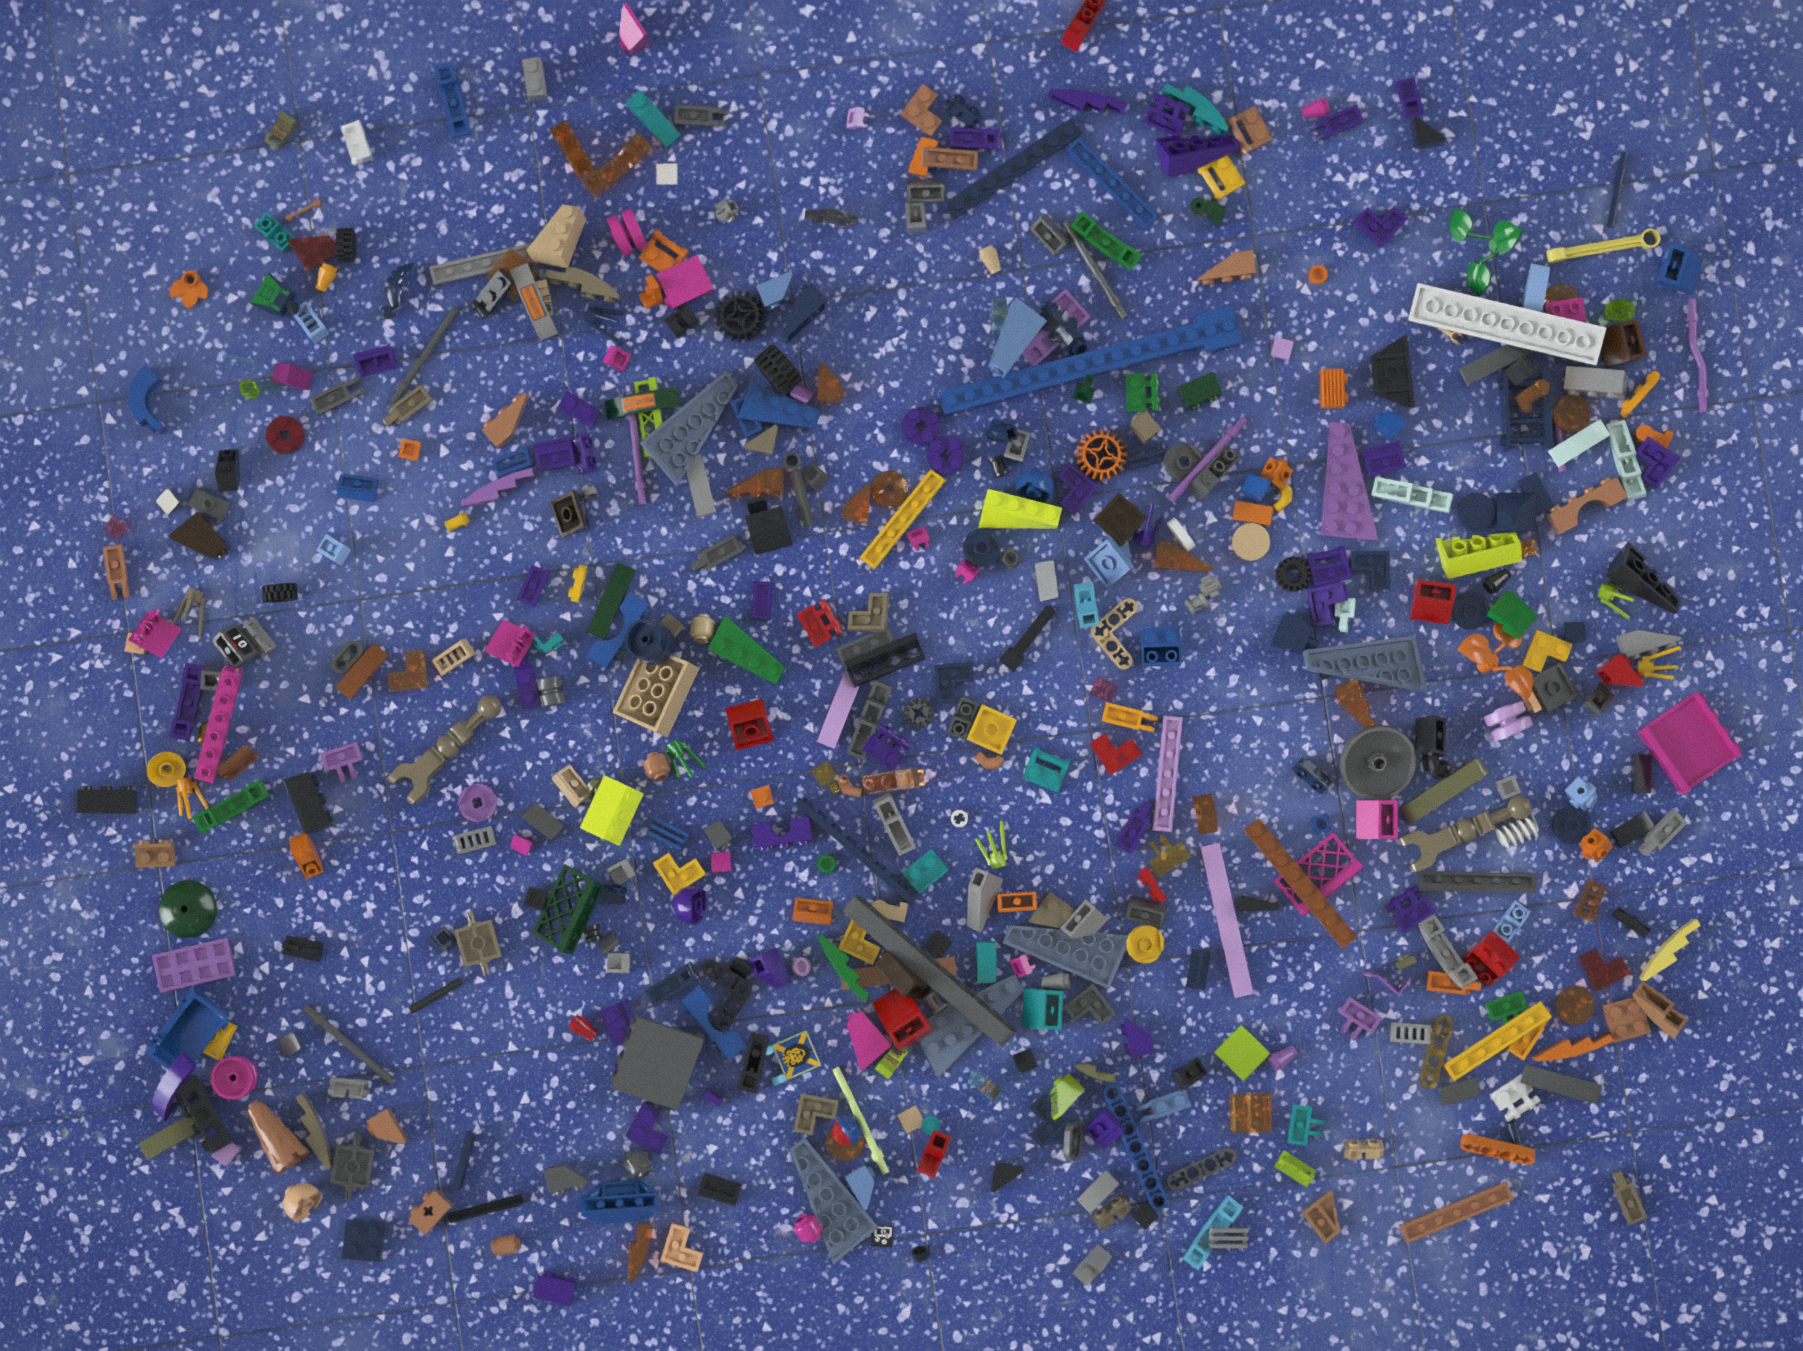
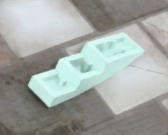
M1625 420L1606 424V429L1610 433L1608 437L1619 478L1628 496L1626 498L1627 501L1646 497L1647 493L1641 479L1642 473L1636 459L1637 453Z
M1375 477L1371 494L1374 497L1444 513H1450L1453 499L1452 493Z

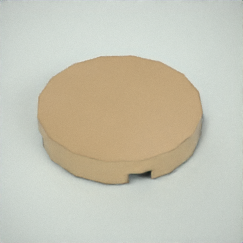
M1246 523L1238 527L1233 534L1232 548L1238 557L1246 561H1256L1264 557L1269 550V534L1259 524Z

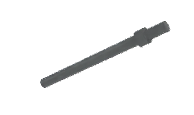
M1066 220L1062 223L1107 295L1110 306L1115 308L1121 320L1127 318L1128 315L1121 305L1120 298L1114 294L1080 237L1070 227V221Z
M452 307L403 382L400 381L398 384V389L390 399V402L395 404L410 389L409 385L458 314L459 310Z
M308 1004L302 1009L314 1019L313 1022L315 1024L321 1025L388 1084H392L395 1078L329 1023L321 1012L318 1013Z

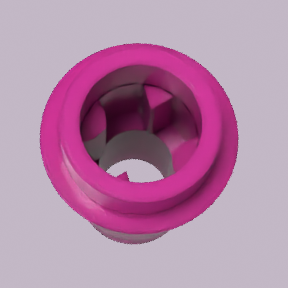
M1320 98L1301 108L1304 119L1323 117L1330 113L1326 98Z

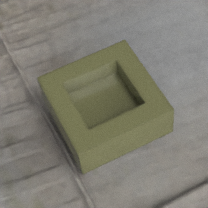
M1405 953L1397 957L1398 961L1394 962L1396 970H1401L1417 961L1414 955L1408 956Z

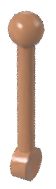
M315 199L307 207L291 215L287 214L285 220L290 222L292 218L313 207H320L321 201Z

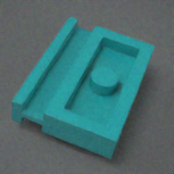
M931 848L904 870L902 874L920 894L949 871V869Z

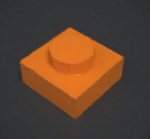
M402 438L398 457L418 462L422 443Z
M769 785L750 790L756 809L774 804Z

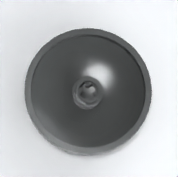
M1372 725L1363 728L1347 741L1342 750L1339 763L1342 779L1354 794L1363 799L1385 800L1391 798L1405 789L1414 775L1416 769L1415 749L1407 736L1394 727Z

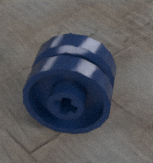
M642 618L635 621L629 627L625 636V648L628 653L648 665L656 666L664 663L672 654L675 645L674 635L671 630L650 618Z

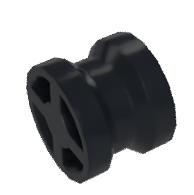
M600 924L585 927L583 931L585 934V944L604 939L603 935L600 934Z

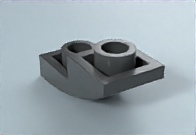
M961 695L947 734L965 740L977 710L978 701Z

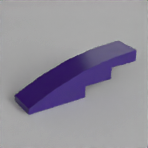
M1050 89L1048 94L1049 98L1082 113L1085 106L1102 114L1107 107L1122 115L1127 108V103L1088 91Z

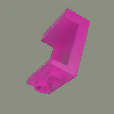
M698 255L656 274L658 278L656 282L660 287V291L663 290L666 295L663 299L667 307H672L673 311L698 297L715 292Z

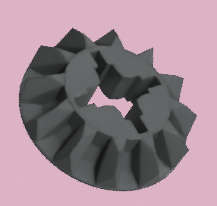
M912 699L905 705L904 719L913 728H924L933 720V706L926 699ZM924 706L922 713L926 718L919 716L916 720H913L915 712H913L912 708L919 710Z

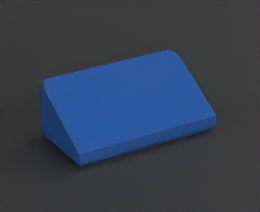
M340 474L337 496L340 498L375 502L378 479Z

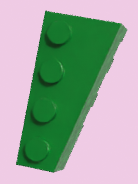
M724 616L707 650L778 685L786 668L729 618Z

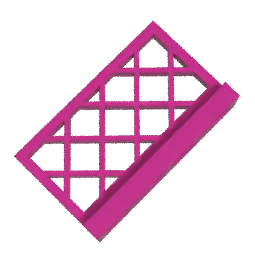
M1334 832L1296 862L1298 866L1308 865L1309 879L1321 880L1318 890L1326 899L1363 870L1362 864L1356 860ZM1331 839H1334L1338 844L1337 852L1326 851V843ZM1314 853H1323V863H1311V856ZM1325 854L1337 855L1336 865L1325 864ZM1339 855L1348 856L1352 862L1347 866H1339ZM1310 867H1322L1321 877L1310 876ZM1324 867L1336 868L1335 876L1333 878H1323ZM1278 876L1274 882L1296 907L1302 917H1305L1311 911L1303 902L1298 904L1295 901L1292 888L1284 887L1280 883L1283 879L1282 876Z

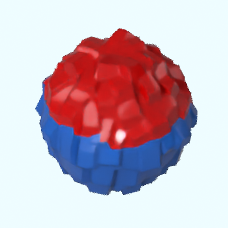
M851 1115L838 1118L832 1129V1137L835 1138L838 1144L843 1146L856 1144L863 1135L862 1130Z

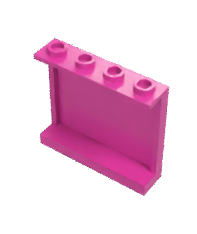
M1698 692L1692 693L1637 731L1680 795L1691 791V788L1735 758L1742 756L1739 752L1741 751L1739 745L1735 741L1732 742L1728 736L1730 735L1728 729L1724 725L1721 726L1717 720L1719 719L1717 713L1713 709H1709L1706 704L1708 703L1707 699L1702 693L1699 694Z

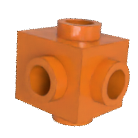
M1269 457L1259 477L1270 480L1269 486L1283 490L1293 470L1287 466V461L1281 458L1276 460Z
M1596 828L1584 836L1579 843L1582 849L1581 854L1587 860L1592 859L1596 863L1605 858L1613 848L1608 837Z

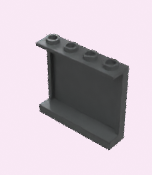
M638 1012L636 1018L632 1017L629 1028L632 1029L630 1035L625 1036L623 1046H625L624 1052L618 1055L616 1064H619L617 1071L613 1070L611 1074L612 1089L678 1110L703 1044L704 1034L696 1032L695 1035L641 1017V1013Z

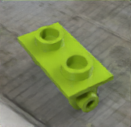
M1283 1150L1274 1165L1275 1168L1305 1187L1312 1183L1317 1172L1285 1150Z

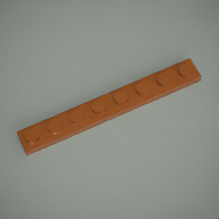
M1259 818L1244 830L1342 950L1358 938Z

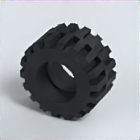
M771 344L754 358L755 365L760 372L784 396L802 381L798 370L775 345Z

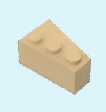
M562 204L526 250L533 262L568 268L586 221V217L580 207Z

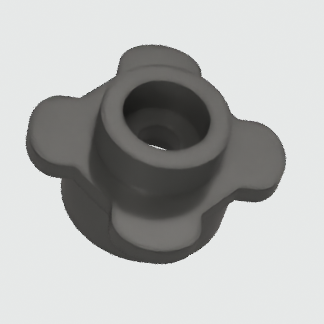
M1009 547L1004 555H1000L999 561L1004 563L1008 570H1013L1014 566L1022 561V557L1014 552V548Z

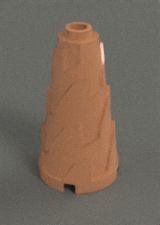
M256 1100L248 1105V1117L277 1175L288 1171L286 1168H293L309 1155L308 1149L273 1114L266 1103L263 1104V1102Z

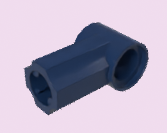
M993 419L985 437L997 443L1002 441L1011 442L1017 440L1019 433L1014 425Z

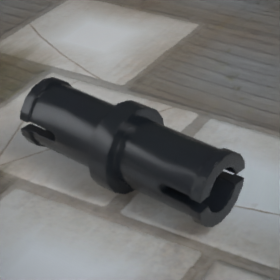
M1620 906L1612 915V917L1626 925L1628 930L1632 929L1644 939L1651 931V928L1637 920V916L1630 915Z

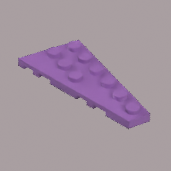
M1330 422L1320 536L1378 541L1350 423Z

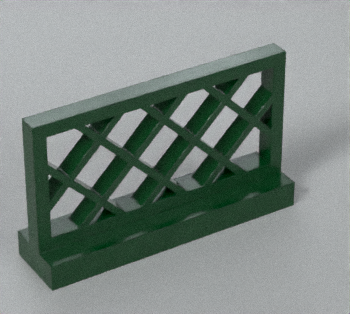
M564 864L532 934L553 945L562 953L573 954L605 884L595 881L571 866ZM570 871L573 880L566 883L565 876ZM585 880L587 881L586 887L581 891L579 882ZM574 884L576 893L569 896L568 886ZM563 889L565 898L558 900L557 893ZM577 897L578 904L575 908H572L570 899ZM566 901L568 911L561 913L559 904ZM555 906L557 915L550 918L549 911L551 907ZM569 914L570 921L568 925L564 926L563 916ZM558 919L560 928L553 930L551 921ZM547 923L549 933H540L542 926ZM558 932L562 933L560 943L556 942L554 935Z

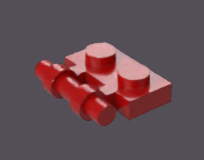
M825 599L818 602L822 609L816 611L812 605L796 614L815 648L832 639L829 631L834 629L836 635L843 633L840 626L841 622L839 619H836L832 612L833 608L830 604L828 605ZM822 615H826L830 622L827 626L824 625L820 618Z

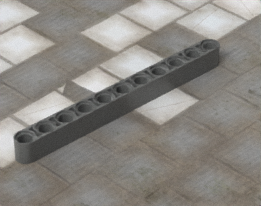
M855 894L843 908L848 917L997 1044L1004 1046L1016 1033L1015 1028L860 895Z

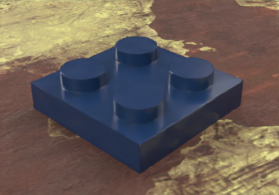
M346 1219L342 1259L381 1262L385 1222Z

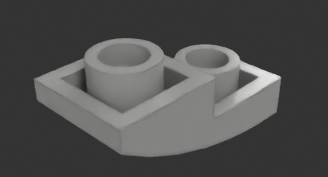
M1105 1171L1086 1189L1077 1201L1091 1214L1119 1186V1183Z

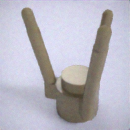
M188 588V592L185 593L184 599L171 622L172 624L176 623L185 605L182 620H185L190 606L197 607L199 603V637H202L204 603L206 598L202 597L203 592Z

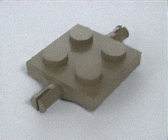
M473 911L466 912L468 924L463 928L454 930L464 967L480 965L483 976L491 974L488 962L502 957L493 921L490 919L484 922H476Z

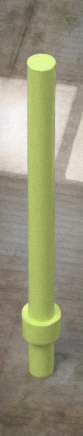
M840 1067L832 1069L869 1145L874 1162H877L882 1175L890 1172L883 1159L885 1156L882 1150H879Z

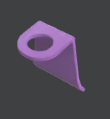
M1363 971L1364 976H1375L1397 995H1400L1411 981V977L1407 976L1394 989L1379 975L1371 971Z

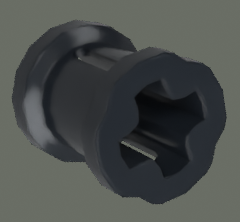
M1003 455L987 460L988 464H991L994 479L1010 473L1005 467Z

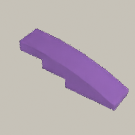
M529 468L499 478L472 493L461 502V506L468 508L501 501L500 493L518 489L517 481L535 478L534 470Z

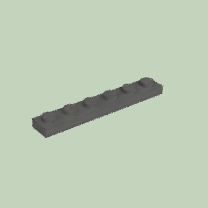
M1419 871L1418 873L1420 891L1536 893L1537 889L1535 874L1451 871Z

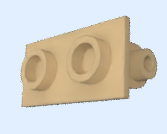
M1372 1138L1369 1140L1351 1139L1343 1141L1345 1148L1344 1158H1348V1160L1362 1159V1153H1365L1366 1159H1380V1157L1384 1156L1383 1151L1385 1149L1382 1140Z

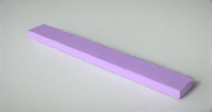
M1220 843L1200 847L1234 998L1254 994Z

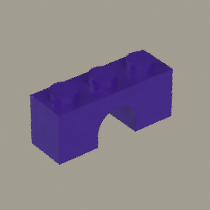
M809 816L790 819V831L784 836H778L773 832L771 822L753 824L752 832L755 848L759 847V851L771 850L772 845H778V848L790 847V843L797 842V845L809 844V840H813Z

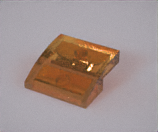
M1271 1093L1229 1094L1230 1133L1272 1132Z

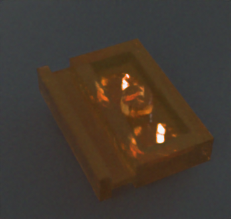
M244 745L217 768L216 771L220 776L231 782L255 761L259 755L255 750Z

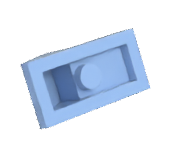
M326 534L316 551L342 565L351 549Z

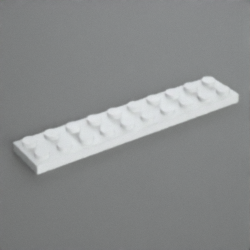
M1420 283L1417 284L1408 321L1595 366L1598 362L1606 327Z

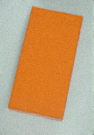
M1235 501L1232 520L1270 526L1273 507Z

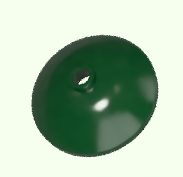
M184 880L171 885L164 892L159 903V916L162 924L170 933L182 938H193L202 935L212 926L217 915V903L213 893L207 886L197 881ZM183 906L188 907V911L186 913L182 911Z

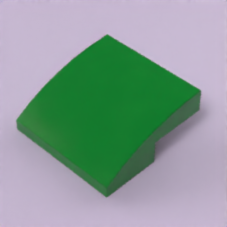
M1507 590L1490 608L1487 614L1488 617L1504 625L1502 631L1517 639H1520L1537 619V615L1526 603Z

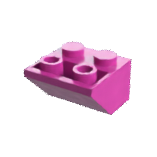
M1356 800V839H1398V800Z

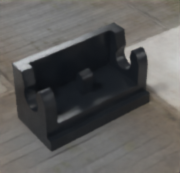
M705 1173L698 1195L735 1206L742 1184Z

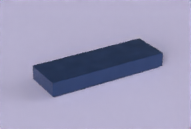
M466 1132L452 1189L460 1190L463 1187L476 1132Z

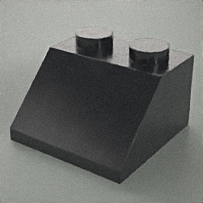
M782 506L745 516L756 555L793 545Z

